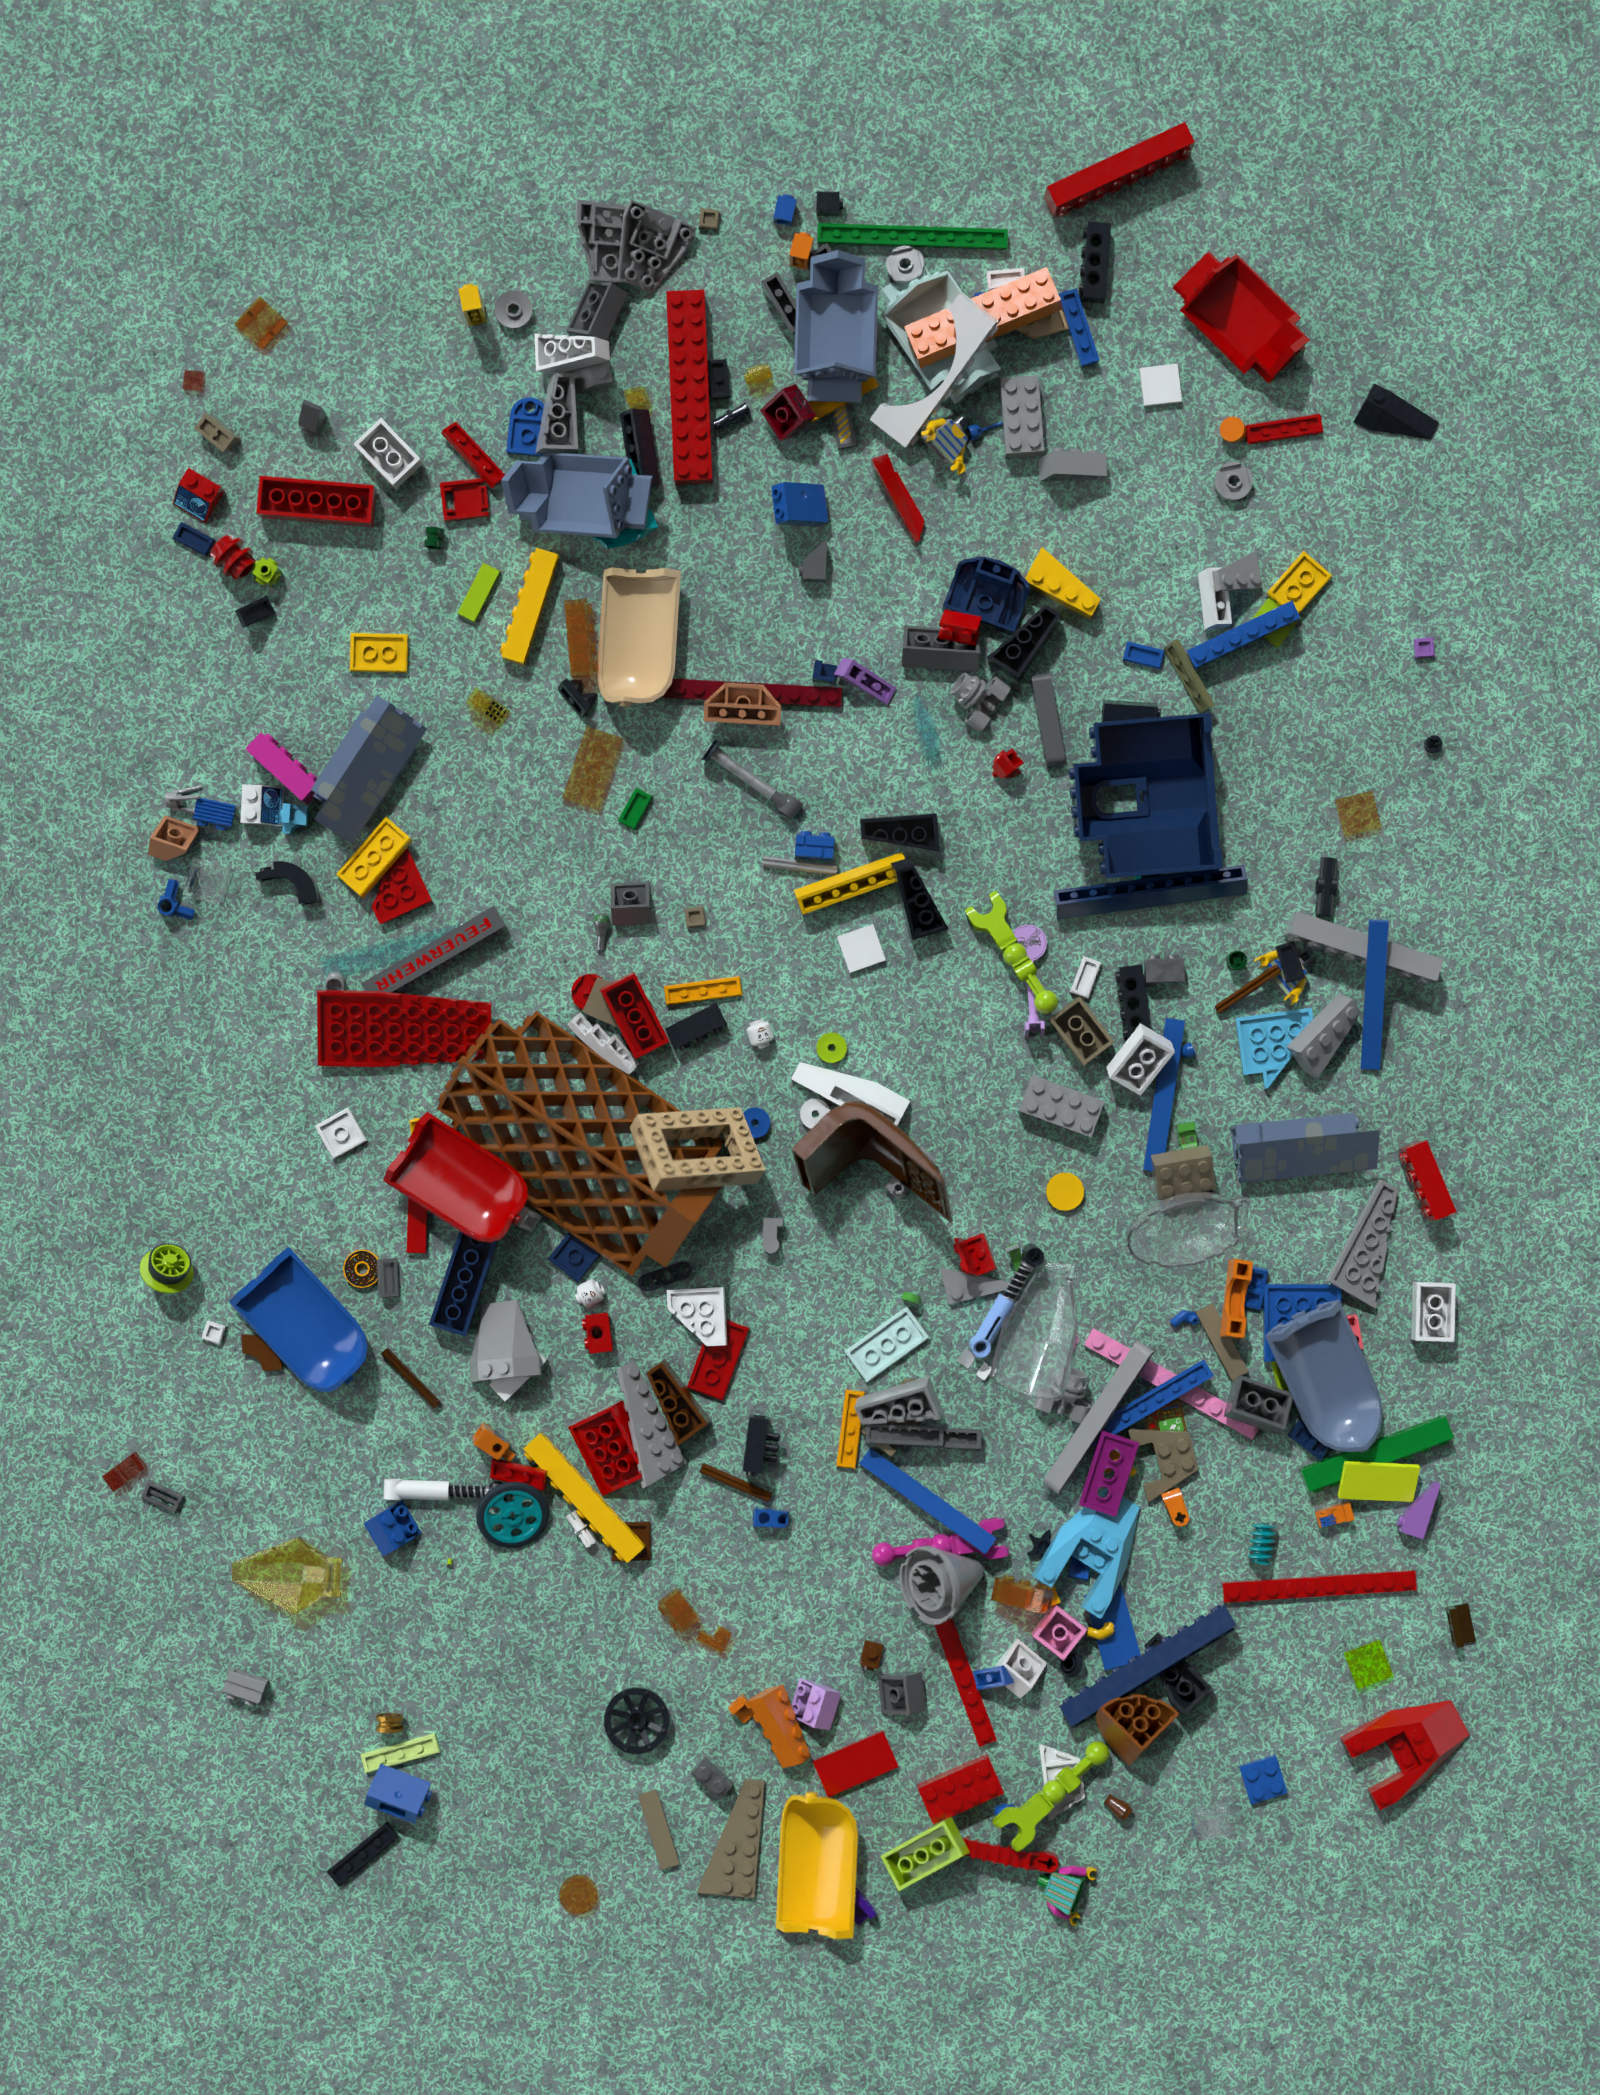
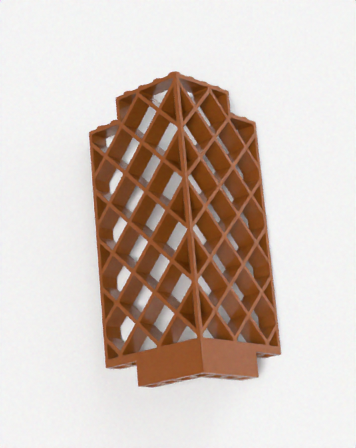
M537 1011L532 1016L528 1015L522 1023L523 1027L519 1025L516 1030L500 1019L495 1024L491 1023L485 1030L486 1034H481L477 1039V1045L472 1044L466 1053L467 1056L463 1055L458 1061L457 1065L459 1068L456 1067L450 1077L453 1079H450L445 1085L444 1089L446 1091L444 1090L439 1096L438 1100L440 1103L436 1109L453 1120L450 1125L458 1131L462 1125L467 1138L489 1152H502L505 1162L521 1174L527 1185L528 1198L526 1203L628 1274L633 1276L647 1255L666 1268L722 1186L681 1189L670 1203L667 1200L665 1191L653 1192L636 1144L634 1147H619L615 1133H631L630 1126L636 1115L639 1114L637 1106H646L654 1113L678 1112L680 1110L624 1071L610 1064L587 1045ZM532 1027L538 1031L539 1037H523V1035ZM480 1050L483 1051L486 1064H469ZM496 1052H514L517 1064H500ZM527 1052H544L548 1064H531ZM558 1052L570 1053L577 1058L578 1064H562ZM465 1069H467L472 1082H460ZM505 1079H522L526 1091H508ZM536 1079H553L556 1091H539ZM567 1079H583L587 1092L570 1091ZM597 1079L609 1080L616 1086L617 1092H601ZM495 1095H506L511 1109L500 1110ZM467 1096H478L483 1110H473ZM544 1106H561L565 1119H548ZM575 1106H592L596 1119H579ZM606 1106H622L626 1119H610ZM506 1123H518L523 1137H512ZM534 1123H546L551 1137H540ZM479 1124H490L495 1138H484ZM601 1133L605 1147H589L584 1134ZM719 1137L698 1138L694 1140L695 1146H680L677 1139L665 1140L673 1161L715 1158L725 1143ZM518 1151H529L535 1165H523ZM546 1151H557L562 1164L551 1165ZM574 1151H586L591 1164H579ZM624 1161H641L644 1174L629 1175ZM614 1178H625L631 1192H619ZM530 1179H541L546 1192H540L534 1188ZM558 1179H569L574 1192H562ZM586 1179H597L602 1192H591ZM569 1206H580L585 1219H579L573 1215ZM597 1206H608L613 1219H602ZM625 1206H637L642 1219H630ZM653 1206L667 1207L660 1220ZM608 1234H620L624 1246H618L612 1242ZM636 1234H649L648 1239L641 1247Z

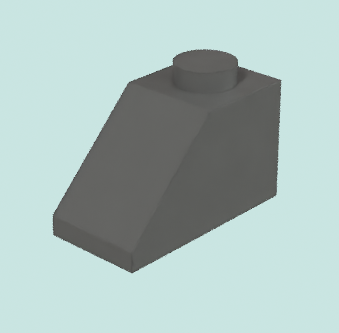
M304 400L298 426L302 430L301 432L309 437H312V435L319 436L327 415L322 407Z
M823 541L803 559V565H799V576H803V582L825 583L827 541Z

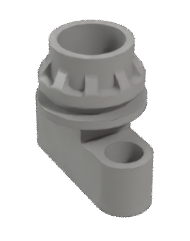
M963 673L954 683L951 693L956 697V701L962 704L964 709L973 706L965 718V723L977 732H981L991 719L988 717L989 713L995 710V704L998 700L1003 701L1010 691V687L995 677L984 690L985 681L980 680L977 676Z
M1063 1367L1062 1372L1056 1376L1052 1384L1053 1389L1057 1392L1039 1388L1033 1406L1047 1413H1050L1051 1409H1053L1060 1415L1063 1413L1069 1414L1071 1421L1082 1423L1092 1408L1090 1404L1078 1400L1084 1398V1392L1087 1388L1085 1383L1087 1375L1076 1368Z

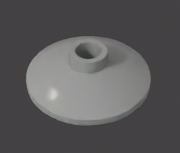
M517 290L503 293L495 303L496 318L503 326L508 328L524 326L528 323L533 313L529 297ZM513 308L518 310L516 314L511 313Z

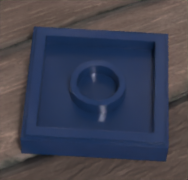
M568 1232L548 1260L576 1282H579L599 1257L600 1253Z

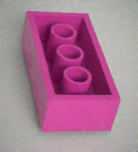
M260 732L245 749L293 794L308 805L315 798L313 796L315 793L311 788L318 778L311 772L307 774L305 772L307 768L297 759L293 761L291 759L293 755L283 746L279 748V742L270 734L264 735Z

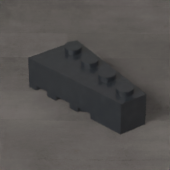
M1045 604L1021 628H1018L1010 638L1004 641L993 653L989 654L987 661L1020 683L1061 623L1062 614Z
M937 813L859 819L862 839L940 852Z

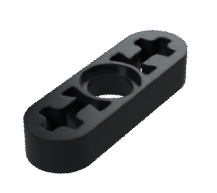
M681 1261L666 1268L646 1273L639 1278L638 1286L643 1291H651L680 1281L691 1275L692 1267L688 1262ZM682 1264L684 1267H688L689 1270L686 1271V1275L683 1276L682 1273L676 1274L678 1278L674 1279V1274L670 1268L674 1267V1271L680 1269ZM662 1271L670 1273L669 1281L663 1282L660 1280L659 1275ZM656 1273V1279L660 1285L656 1286V1282L650 1284V1288H647L646 1285L642 1286L641 1282L644 1281V1277L650 1280L654 1278L652 1274Z

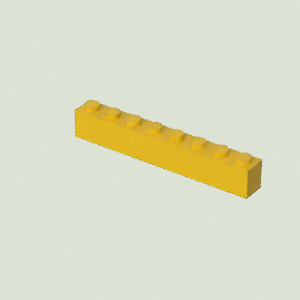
M543 1432L539 1433L523 1448L526 1451L524 1455L531 1462L534 1460L538 1464V1469L546 1470L548 1477L551 1479V1485L557 1491L560 1489L565 1494L563 1498L570 1505L573 1503L578 1508L576 1510L578 1515L582 1519L586 1517L590 1522V1528L595 1533L599 1532L604 1537L602 1541L609 1548L612 1546L617 1551L615 1555L621 1562L625 1560L628 1563L646 1546Z

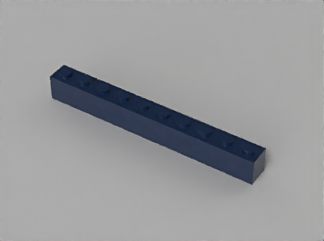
M1244 865L1221 869L1201 870L1054 890V908L1057 920L1244 895L1247 894L1248 878Z
M1225 1605L1213 1607L1210 1610V1614L1205 1617L1204 1615L1197 1617L1194 1620V1624L1189 1627L1185 1625L1177 1630L1178 1633L1173 1637L1169 1635L1163 1638L1160 1645L1156 1647L1154 1645L1144 1650L1145 1654L1138 1657L1137 1655L1129 1659V1664L1124 1667L1118 1666L1111 1671L1112 1674L1108 1677L1102 1676L1090 1688L1086 1686L1080 1689L1077 1696H1069L1062 1701L1063 1704L1059 1707L1072 1728L1078 1727L1094 1717L1098 1710L1107 1702L1117 1697L1121 1698L1130 1695L1237 1629L1238 1625Z

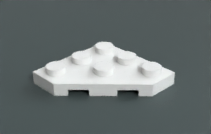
M725 1287L667 1290V1309L692 1333L699 1337L706 1346L727 1345Z

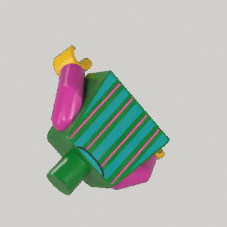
M1067 1866L1052 1872L1050 1877L1043 1874L1039 1876L1037 1885L1046 1888L1043 1898L1046 1900V1904L1053 1915L1064 1920L1069 1919L1071 1925H1077L1072 1919L1074 1917L1081 1919L1075 1909L1087 1880L1084 1877L1095 1880V1877L1089 1876L1091 1871H1097L1095 1868L1088 1867L1086 1869L1078 1866Z

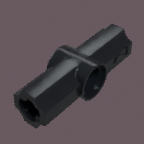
M1320 858L1319 877H1317L1315 894H1317L1315 915L1332 916L1334 896L1337 892L1336 872L1338 859Z

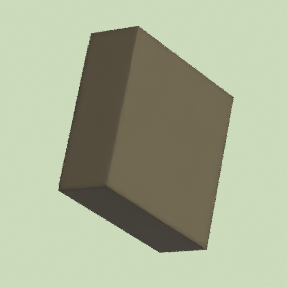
M701 208L699 229L718 231L720 211Z
M703 906L684 909L687 928L706 926Z

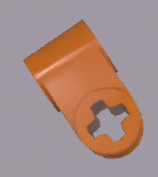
M1179 1487L1162 1493L1161 1497L1172 1522L1176 1526H1185L1189 1522V1514ZM1178 1512L1182 1515L1185 1514L1182 1522L1175 1520Z

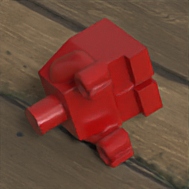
M1013 748L1007 752L1002 750L993 761L992 769L994 771L992 775L994 778L1000 777V779L1017 777L1021 774L1018 768L1024 762L1020 757H1017V753Z

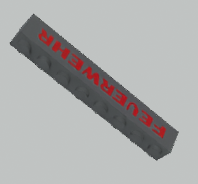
M493 906L361 984L365 991L401 993L406 990L404 986L409 983L414 985L422 980L421 976L426 973L430 976L438 971V966L442 964L447 966L455 961L454 957L461 954V956H464L471 952V947L477 944L479 947L488 942L487 938L491 935L497 937L504 933L503 928L507 927L496 906Z

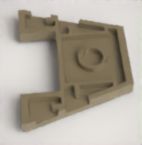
M1128 1429L1130 1439L1139 1442V1446L1152 1442L1158 1462L1161 1479L1142 1484L1147 1502L1155 1499L1199 1470L1188 1431Z

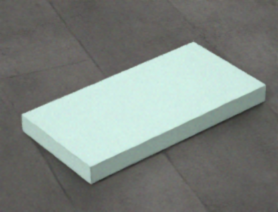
M906 1306L845 1350V1353L865 1381L869 1382L926 1341L929 1336Z

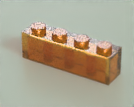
M587 598L564 600L571 678L595 677V672H598L597 660H593V653H596V643L591 638V634H595L594 623H590V615H593L592 603L588 604Z

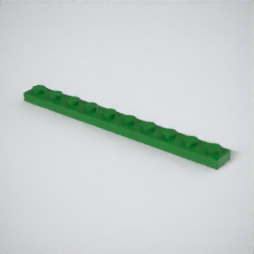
M818 223L817 244L827 243L836 245L1007 250L1008 229Z

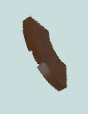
M241 1334L242 1354H250L257 1358L261 1363L263 1371L283 1369L281 1359L261 1337L252 1334Z

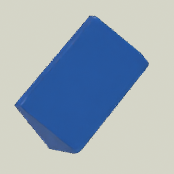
M1004 1665L973 1671L977 1690L1014 1683L1013 1678Z

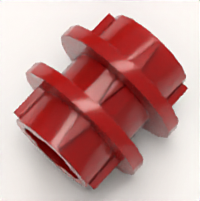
M229 535L222 537L211 549L210 555L214 558L213 564L217 568L225 566L222 572L225 577L232 576L234 579L240 580L252 570L256 560L252 557L253 550L250 547L241 549L244 543L241 538L234 539Z

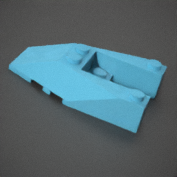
M1105 1488L1098 1496L1106 1497L1108 1495V1488ZM1123 1496L1116 1517L1084 1507L1060 1527L1031 1576L1052 1588L1070 1556L1078 1559L1100 1573L1080 1607L1101 1619L1127 1568L1140 1507Z

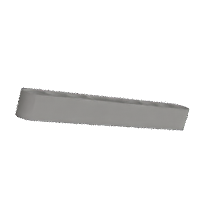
M1138 1340L1135 1342L1043 1480L1045 1486L1058 1495L1062 1492L1101 1434V1431L1105 1428L1154 1353L1152 1349Z

